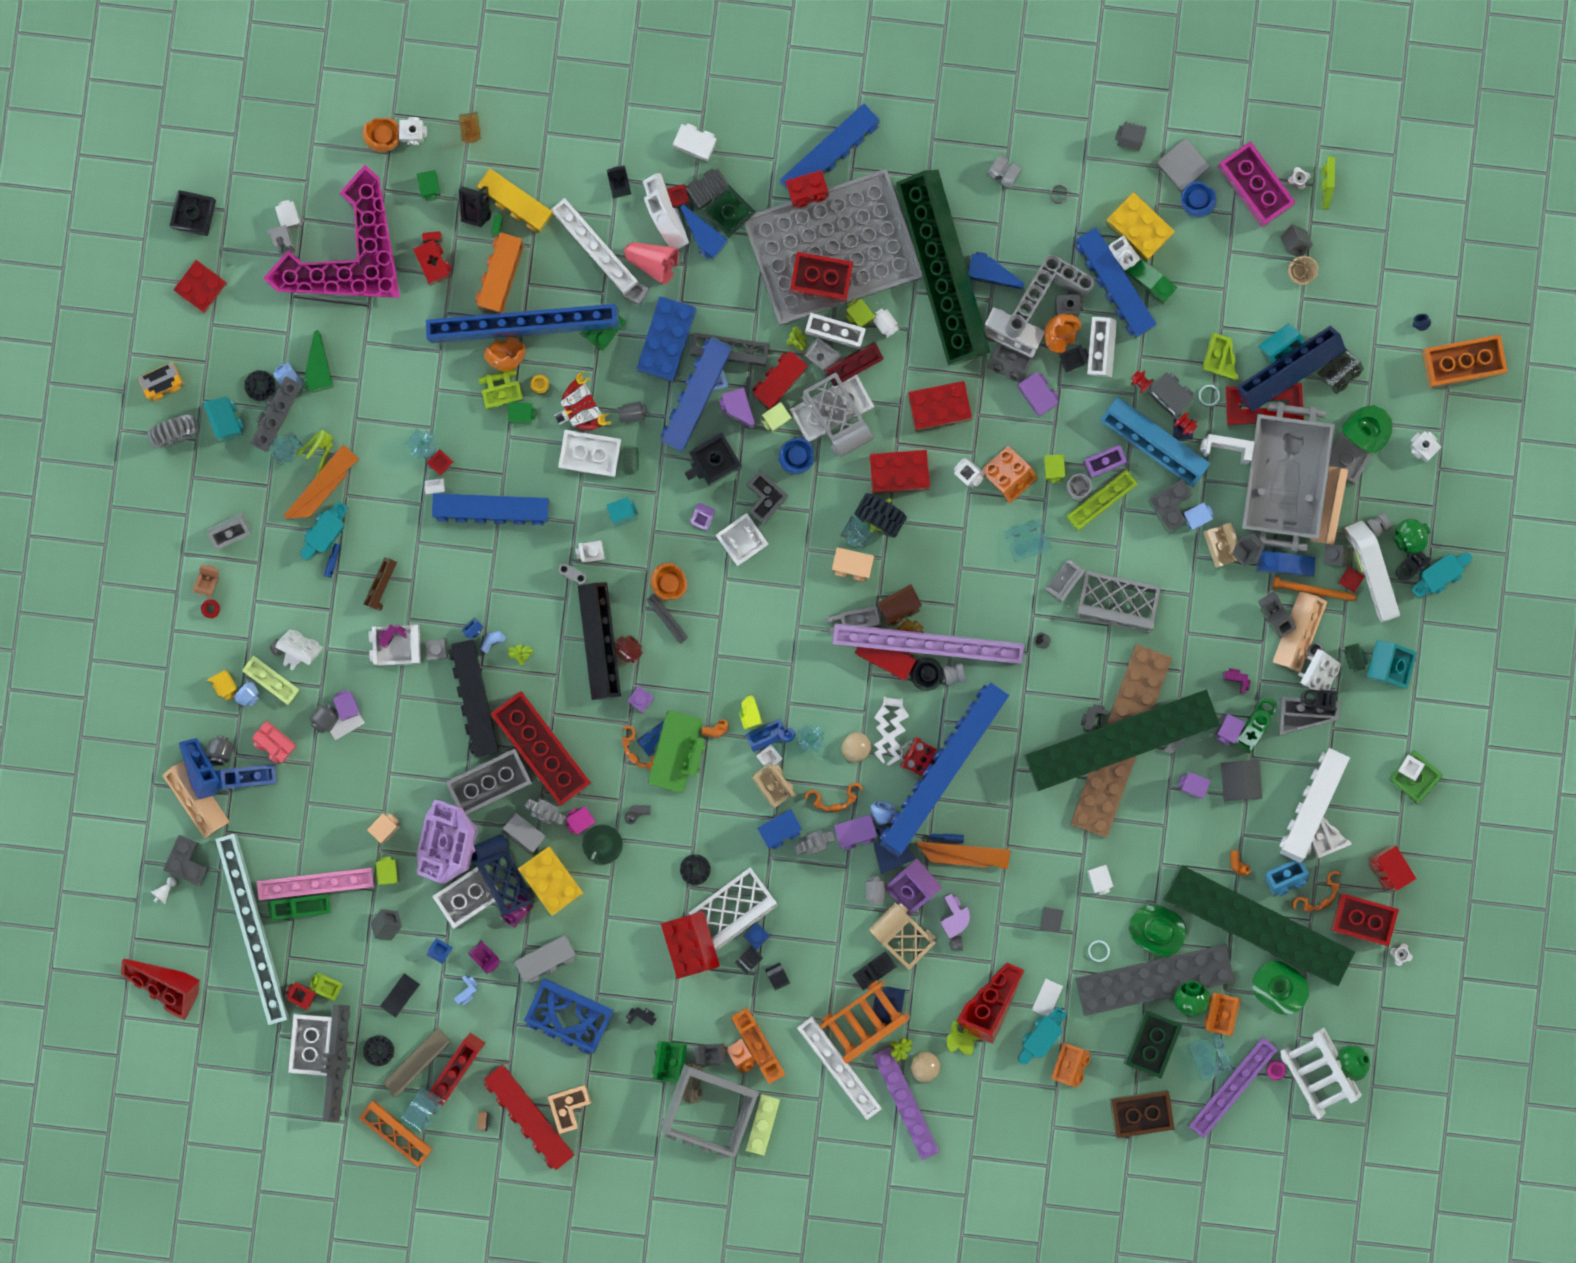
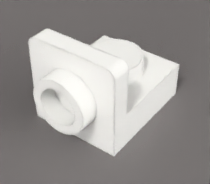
M602 540L583 544L578 543L579 548H576L577 560L581 559L582 564L605 560Z

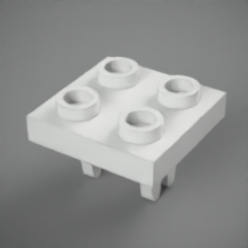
M747 513L715 535L737 567L769 545Z
M290 629L278 640L275 646L286 653L283 666L286 667L290 663V670H293L301 661L310 665L323 649L317 641L307 639L300 632Z
M1318 649L1314 657L1307 656L1306 659L1310 660L1311 663L1305 674L1299 672L1298 676L1302 678L1300 683L1309 690H1330L1331 684L1339 673L1342 664Z

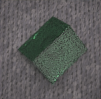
M730 185L702 211L710 223L728 239L756 213Z

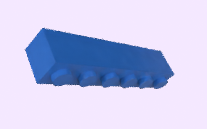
M863 103L780 179V184L788 191L785 183L786 180L822 170L823 174L826 171L828 173L837 166L836 162L840 158L844 160L851 153L849 150L853 146L858 147L865 140L864 136L868 133L873 134L879 128L877 116Z
M1094 228L1076 239L1077 245H1075L1077 252L1080 256L1083 254L1086 258L1085 264L1090 272L1094 271L1096 274L1095 280L1100 288L1104 287L1106 290L1105 296L1110 304L1114 303L1116 306L1115 312L1120 320L1124 319L1127 326L1125 328L1129 335H1134L1135 338H1138L1157 325L1113 256L1098 229Z
M714 337L710 338V340L706 339L702 347L704 353L701 358H697L693 366L696 368L694 374H690L685 384L688 387L685 392L682 391L677 399V402H679L677 410L673 408L669 416L671 422L669 426L665 425L661 433L663 437L661 442L681 452L685 449L733 349L732 346Z
M433 493L432 517L437 518L436 521L448 522V519H456V522L467 523V519L475 520V523H486V520H494V524H505V521H513L514 525H525V522H532V525L543 526L544 522L548 523V498Z

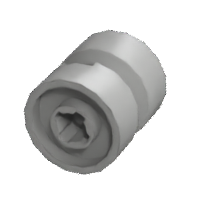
M999 154L987 176L994 180L1000 179L1001 184L1010 189L1020 174L1022 167L1015 163L1010 164L1009 159Z
M1074 474L1066 483V494L1073 500H1083L1092 490L1091 480L1085 474Z

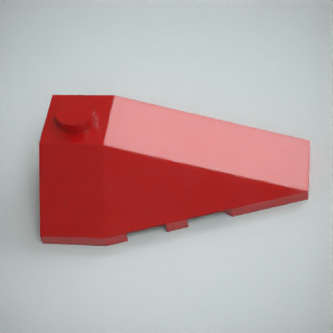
M125 958L122 960L121 975L136 987H143L150 993L149 997L151 999H158L165 1005L163 1008L167 1012L183 1020L187 1018L199 993V979L183 971Z
M1006 963L964 1005L957 1023L975 1037L993 1044L1025 970Z

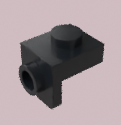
M625 166L607 169L613 199L631 195Z
M1082 345L1059 354L1065 373L1088 364L1089 354L1086 348H1082Z
M638 1006L636 1009L631 1008L626 1016L629 1019L627 1021L629 1025L636 1016L651 1026L657 1020L654 1017V1012L648 1008L643 1010Z

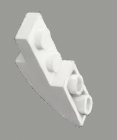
M656 173L643 181L647 193L644 200L657 229L669 247H674L678 250L687 245L689 241L678 209L672 207L662 175Z

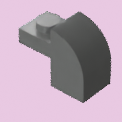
M1274 591L1258 601L1264 618L1279 638L1296 629L1291 616L1283 608L1278 595Z

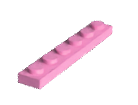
M372 868L257 881L259 900L374 887Z

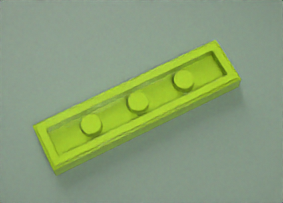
M1126 469L1066 517L1075 529L1079 531L1137 486L1138 483Z

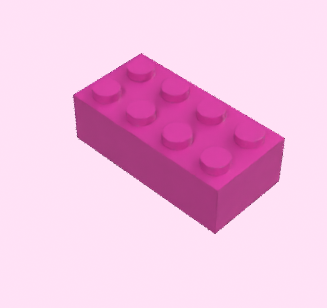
M1251 141L1217 166L1262 228L1296 203Z

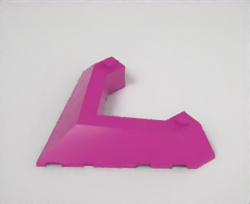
M364 165L340 191V196L354 207L357 260L302 263L288 250L263 278L277 292L400 298L379 177Z

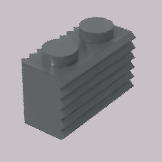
M1127 121L1124 122L1123 126L1119 125L1115 140H1118L1117 146L1140 151L1147 129L1146 126L1131 124V122L1128 123Z
M713 168L703 174L705 177L699 181L694 179L688 184L686 191L698 210L731 190L730 185L718 168L716 170Z

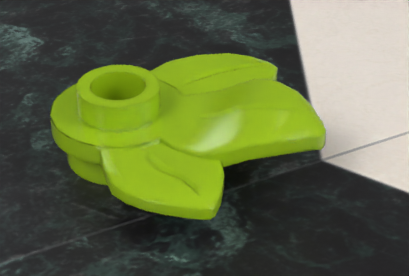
M956 1019L952 1022L951 1032L946 1039L947 1048L951 1053L959 1049L962 1053L970 1056L974 1049V1041L980 1040V1038L975 1037L964 1027L959 1032L957 1029L959 1023H957Z

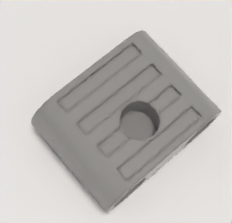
M816 337L803 356L825 372L824 369L836 363L841 354Z
M560 564L558 571L562 576L578 585H585L588 580L584 573L568 564ZM562 567H567V571L562 572ZM580 576L584 577V580L582 582L578 581V578Z

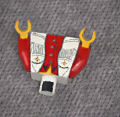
M585 371L577 374L576 379L568 385L562 395L561 404L564 410L554 416L559 425L570 420L573 428L577 427L579 430L593 431L603 425H610L611 421H605V417L609 414L600 413L586 384H584L590 381V377L584 380L583 373Z

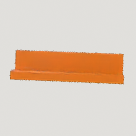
M375 1100L371 1101L359 1117L361 1121L417 1167L421 1165L433 1150L432 1147ZM370 1110L378 1116V1122H370L365 1118ZM387 1123L393 1128V1134L385 1135L382 1132L381 1124ZM396 1136H403L408 1140V1146L400 1147L397 1145ZM411 1148H417L424 1154L419 1161L412 1157Z

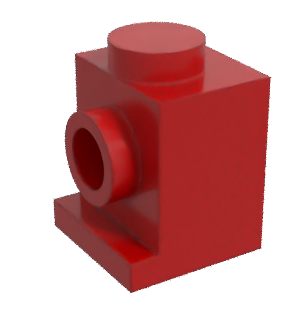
M295 982L294 985L291 983L286 991L288 995L286 999L305 1010L310 1008L317 993L299 982ZM299 991H302L304 993V997L302 999L299 998L297 995Z

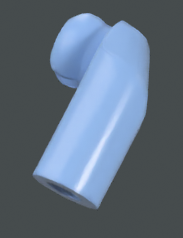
M501 631L487 634L479 650L488 654L492 644L497 642L502 644L505 641V635Z

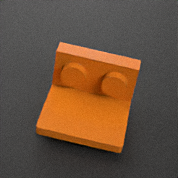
M1009 446L1003 449L982 469L985 473L984 476L1000 490L1009 503L1013 502L1038 479L1032 467Z

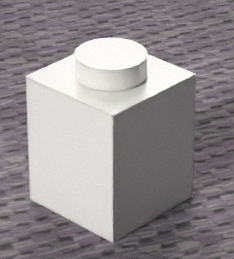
M285 200L275 207L281 226L286 225L289 230L302 226L293 201Z
M1107 865L1087 871L1094 893L1099 892V895L1110 892L1109 888L1114 887Z

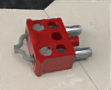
M915 737L912 742H907L904 746L901 745L899 748L901 751L900 759L902 760L900 767L903 769H908L923 776L922 774L929 764L934 765L935 763L932 761V758L937 754V749L922 742L918 737ZM911 744L903 758V749Z

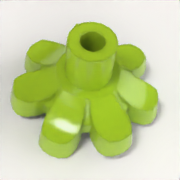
M795 326L792 328V332L789 334L790 338L786 340L788 346L794 345L798 351H802L807 348V344L804 342L807 341V336L805 334L801 335L802 330Z
M522 644L508 648L509 658H515L518 665L525 664V660H528L530 655L533 654V649L530 646L522 648Z
M902 1037L899 1043L895 1040L891 1042L890 1046L894 1048L891 1051V1055L895 1057L894 1059L897 1062L901 1058L905 1060L908 1057L906 1052L911 1051L912 1047L910 1045L912 1040H906V1038Z

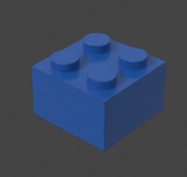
M791 809L757 828L768 849L772 847L773 850L784 845L782 841L788 837L791 841L800 836L799 831L802 830Z

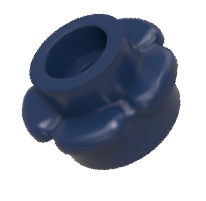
M1418 314L1414 317L1412 325L1419 331H1424L1431 326V319H1429L1427 314Z

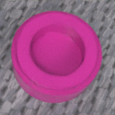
M1272 1061L1267 1065L1266 1072L1271 1079L1280 1080L1286 1074V1067L1280 1061Z

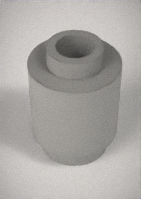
M880 876L869 877V880L865 881L868 904H883L885 886L884 880H880Z

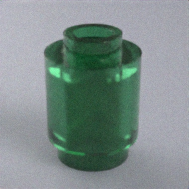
M624 446L623 451H621L620 470L624 471L625 475H635V472L639 471L640 452H638V447Z
M1360 643L1346 646V652L1344 653L1349 670L1353 669L1354 672L1365 669L1364 665H1367L1368 662Z

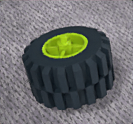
M869 493L864 495L854 513L860 521L870 526L871 533L876 530L888 537L896 538L907 519L904 512L890 503L892 501L890 498L886 501Z

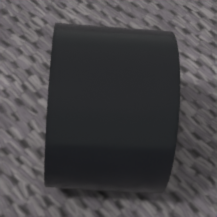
M751 946L734 963L747 975L763 957Z
M780 962L765 969L775 991L791 984Z

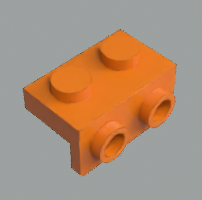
M1213 993V996L1210 997L1209 1014L1204 1021L1205 1030L1233 1037L1241 999Z

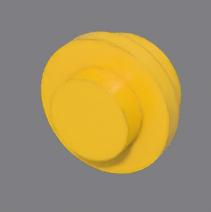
M536 375L531 379L530 387L533 392L543 394L549 388V380L544 375Z

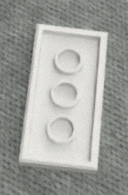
M858 375L842 382L860 415L875 408ZM838 385L835 387L832 386L826 390L836 392ZM822 392L811 399L820 402ZM825 392L822 403L833 405L836 394ZM838 395L835 406L846 409L848 402L846 397ZM802 402L789 409L806 440L811 442L826 434L811 405L806 406L805 402ZM821 405V416L829 418L832 407ZM834 408L832 419L842 422L845 411ZM847 412L845 423L856 418L855 413ZM831 421L829 430L832 431L841 426V424Z

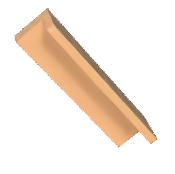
M1329 466L1319 539H1310V541L1334 545L1348 469Z
M1299 592L1290 614L1296 629L1281 638L1273 663L1285 666L1295 672H1301L1308 654V648L1312 644L1327 601L1316 595Z
M184 761L171 767L162 775L204 838L211 836L215 831L229 823L228 818L213 796L198 799L191 786Z

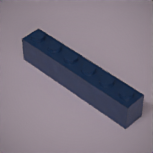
M1330 325L1238 385L1236 388L1242 403L1253 412L1344 353L1346 348L1341 334Z

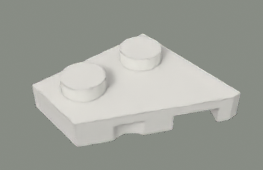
M1324 817L1311 843L1316 858L1352 845L1351 841L1345 839L1339 833L1340 831L1331 826Z

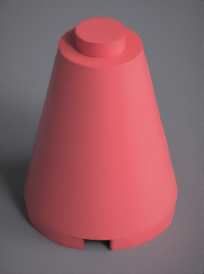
M632 242L624 250L627 261L663 284H667L674 274L671 270L673 266L677 267L679 261V250L674 247Z

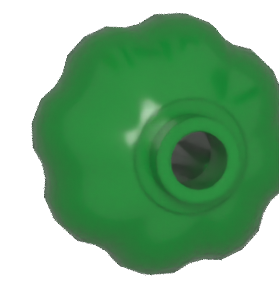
M1406 519L1397 525L1395 530L1396 536L1393 538L1399 550L1404 549L1406 553L1415 554L1426 548L1428 534L1431 532L1426 523L1422 524L1416 519Z
M1196 981L1181 984L1174 994L1176 1008L1188 1017L1204 1013L1210 1003L1208 990Z
M1348 1045L1342 1047L1338 1052L1336 1060L1340 1061L1345 1077H1349L1351 1081L1363 1079L1370 1068L1369 1056L1359 1046Z

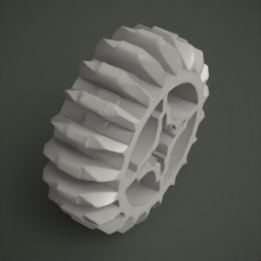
M182 415L150 428L147 432L148 439L152 447L156 449L172 446L197 435L200 431L199 424L195 416Z

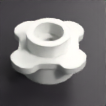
M1296 167L1293 170V175L1288 178V182L1302 190L1305 188V183L1311 178V175Z
M1402 943L1398 948L1390 950V954L1394 957L1397 966H1401L1403 962L1411 961L1413 958L1408 950V945Z

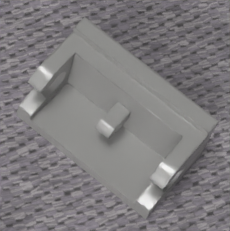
M286 225L267 230L273 245L280 253H282L281 245L283 246L284 244L290 252L295 251L291 232Z
M1067 559L1045 591L1062 603L1085 570Z
M517 813L513 815L502 829L504 835L531 856L546 837Z

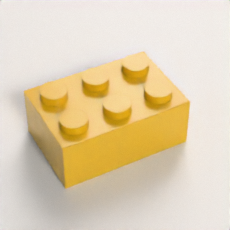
M1134 192L1105 222L1120 237L1124 235L1137 254L1146 262L1175 232Z
M550 846L518 868L551 916L584 893Z

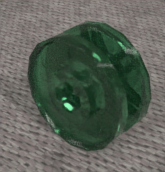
M600 824L593 826L586 832L583 837L582 846L585 855L590 861L595 864L606 865L618 859L622 852L623 842L621 835L615 828L610 825ZM606 840L608 847L606 849H598V841Z

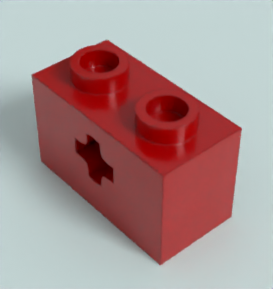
M433 239L413 248L430 286L451 277L449 272L452 269L448 260L443 261L441 254H444L440 243L436 244ZM434 258L435 260H438L436 261L437 265L433 266L432 264H430V259Z

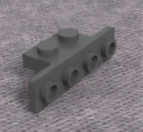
M284 377L277 393L268 397L265 403L268 406L265 413L261 412L256 422L259 423L258 429L251 441V445L264 452L269 451L302 384L289 377Z

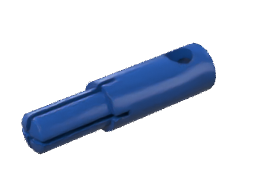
M334 544L323 576L332 578L341 545Z
M929 835V839L934 841L964 843V835Z

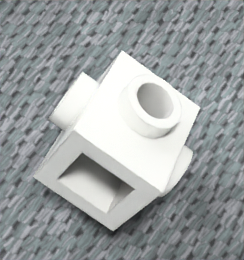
M409 117L408 120L399 121L400 142H408V145L411 146L424 143V137H427V126H424L423 120H420L418 117Z
M1425 431L1422 434L1418 432L1410 440L1412 444L1409 446L1412 449L1410 452L1417 459L1421 458L1424 462L1429 461L1441 448L1436 442L1437 438L1432 433Z

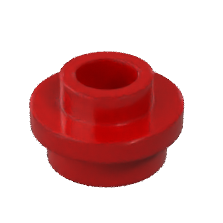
M206 600L201 605V613L206 618H215L220 613V605L215 600ZM209 606L214 607L212 613H209L207 610Z

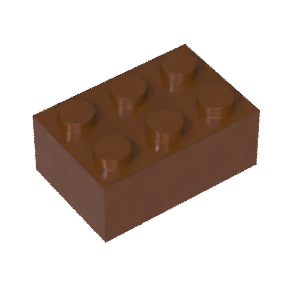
M1168 1090L1110 1098L1116 1138L1175 1130Z

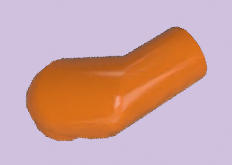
M721 719L713 728L703 726L701 736L720 738L727 732L729 728L728 722Z
M1230 851L1231 869L1240 876L1248 875L1251 869L1240 861V851Z

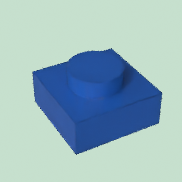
M474 617L461 631L470 640L472 637L475 638L480 634L483 625Z
M756 923L743 937L758 949L770 935Z
M436 938L426 955L443 964L453 947Z

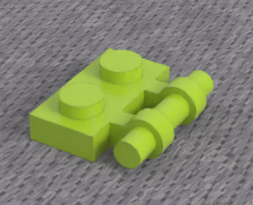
M516 369L492 375L488 373L484 377L478 378L480 385L488 384V389L481 390L486 410L509 404V402L523 400L519 381H510L511 377L517 376ZM504 379L505 384L494 387L493 382Z

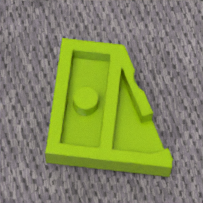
M1330 156L1327 157L1326 164H1322L1321 175H1324V179L1321 182V190L1323 191L1321 209H1329L1335 188V157Z
M1212 333L1201 370L1235 381L1238 380V374H1236L1235 355L1232 351V338Z

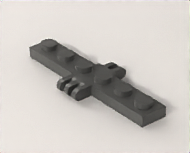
M333 1005L329 1053H323L322 1056L326 1058V1061H322V1065H326V1068L321 1069V1073H327L322 1119L325 1122H339L342 1112L343 1078L346 1069H350V1065H346V1063L351 1062V1058L347 1057L346 1051L349 1036V1005Z

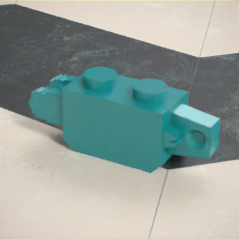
M338 501L329 511H322L317 516L315 526L313 528L310 527L304 534L306 545L300 552L302 559L309 561L318 551L320 553H327L345 528L342 520L349 509L346 505Z
M1465 552L1457 558L1454 555L1448 554L1421 572L1420 581L1411 588L1416 598L1428 593L1436 592L1439 594L1446 589L1445 584L1450 581L1455 583L1461 579V573L1465 571L1463 567L1472 561L1471 554Z
M1057 1006L1048 1016L1045 1015L1043 1018L1039 1016L1033 1024L1035 1026L1034 1030L1031 1033L1028 1031L1022 1038L1024 1049L1018 1055L1019 1057H1017L1020 1064L1027 1065L1034 1056L1037 1058L1045 1056L1062 1034V1027L1060 1025L1067 1014L1064 1010Z

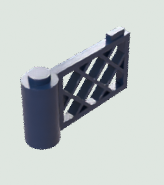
M499 834L475 844L474 848L476 851L472 853L470 862L477 865L502 915L505 916L534 903L535 896L531 888H527L508 852L509 842L507 838ZM504 858L506 860L507 868L499 865L500 859ZM485 865L494 868L493 875L487 872ZM498 870L506 873L504 880L497 877ZM509 876L515 877L516 885L508 882ZM495 881L503 885L502 892L496 889ZM507 887L515 890L513 897L506 894ZM518 893L524 894L527 901L518 900ZM504 898L512 902L511 908L508 910L504 904Z

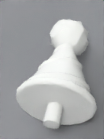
M169 877L166 885L151 891L156 897L153 900L155 903L159 900L166 904L170 887H174L177 884L175 877Z

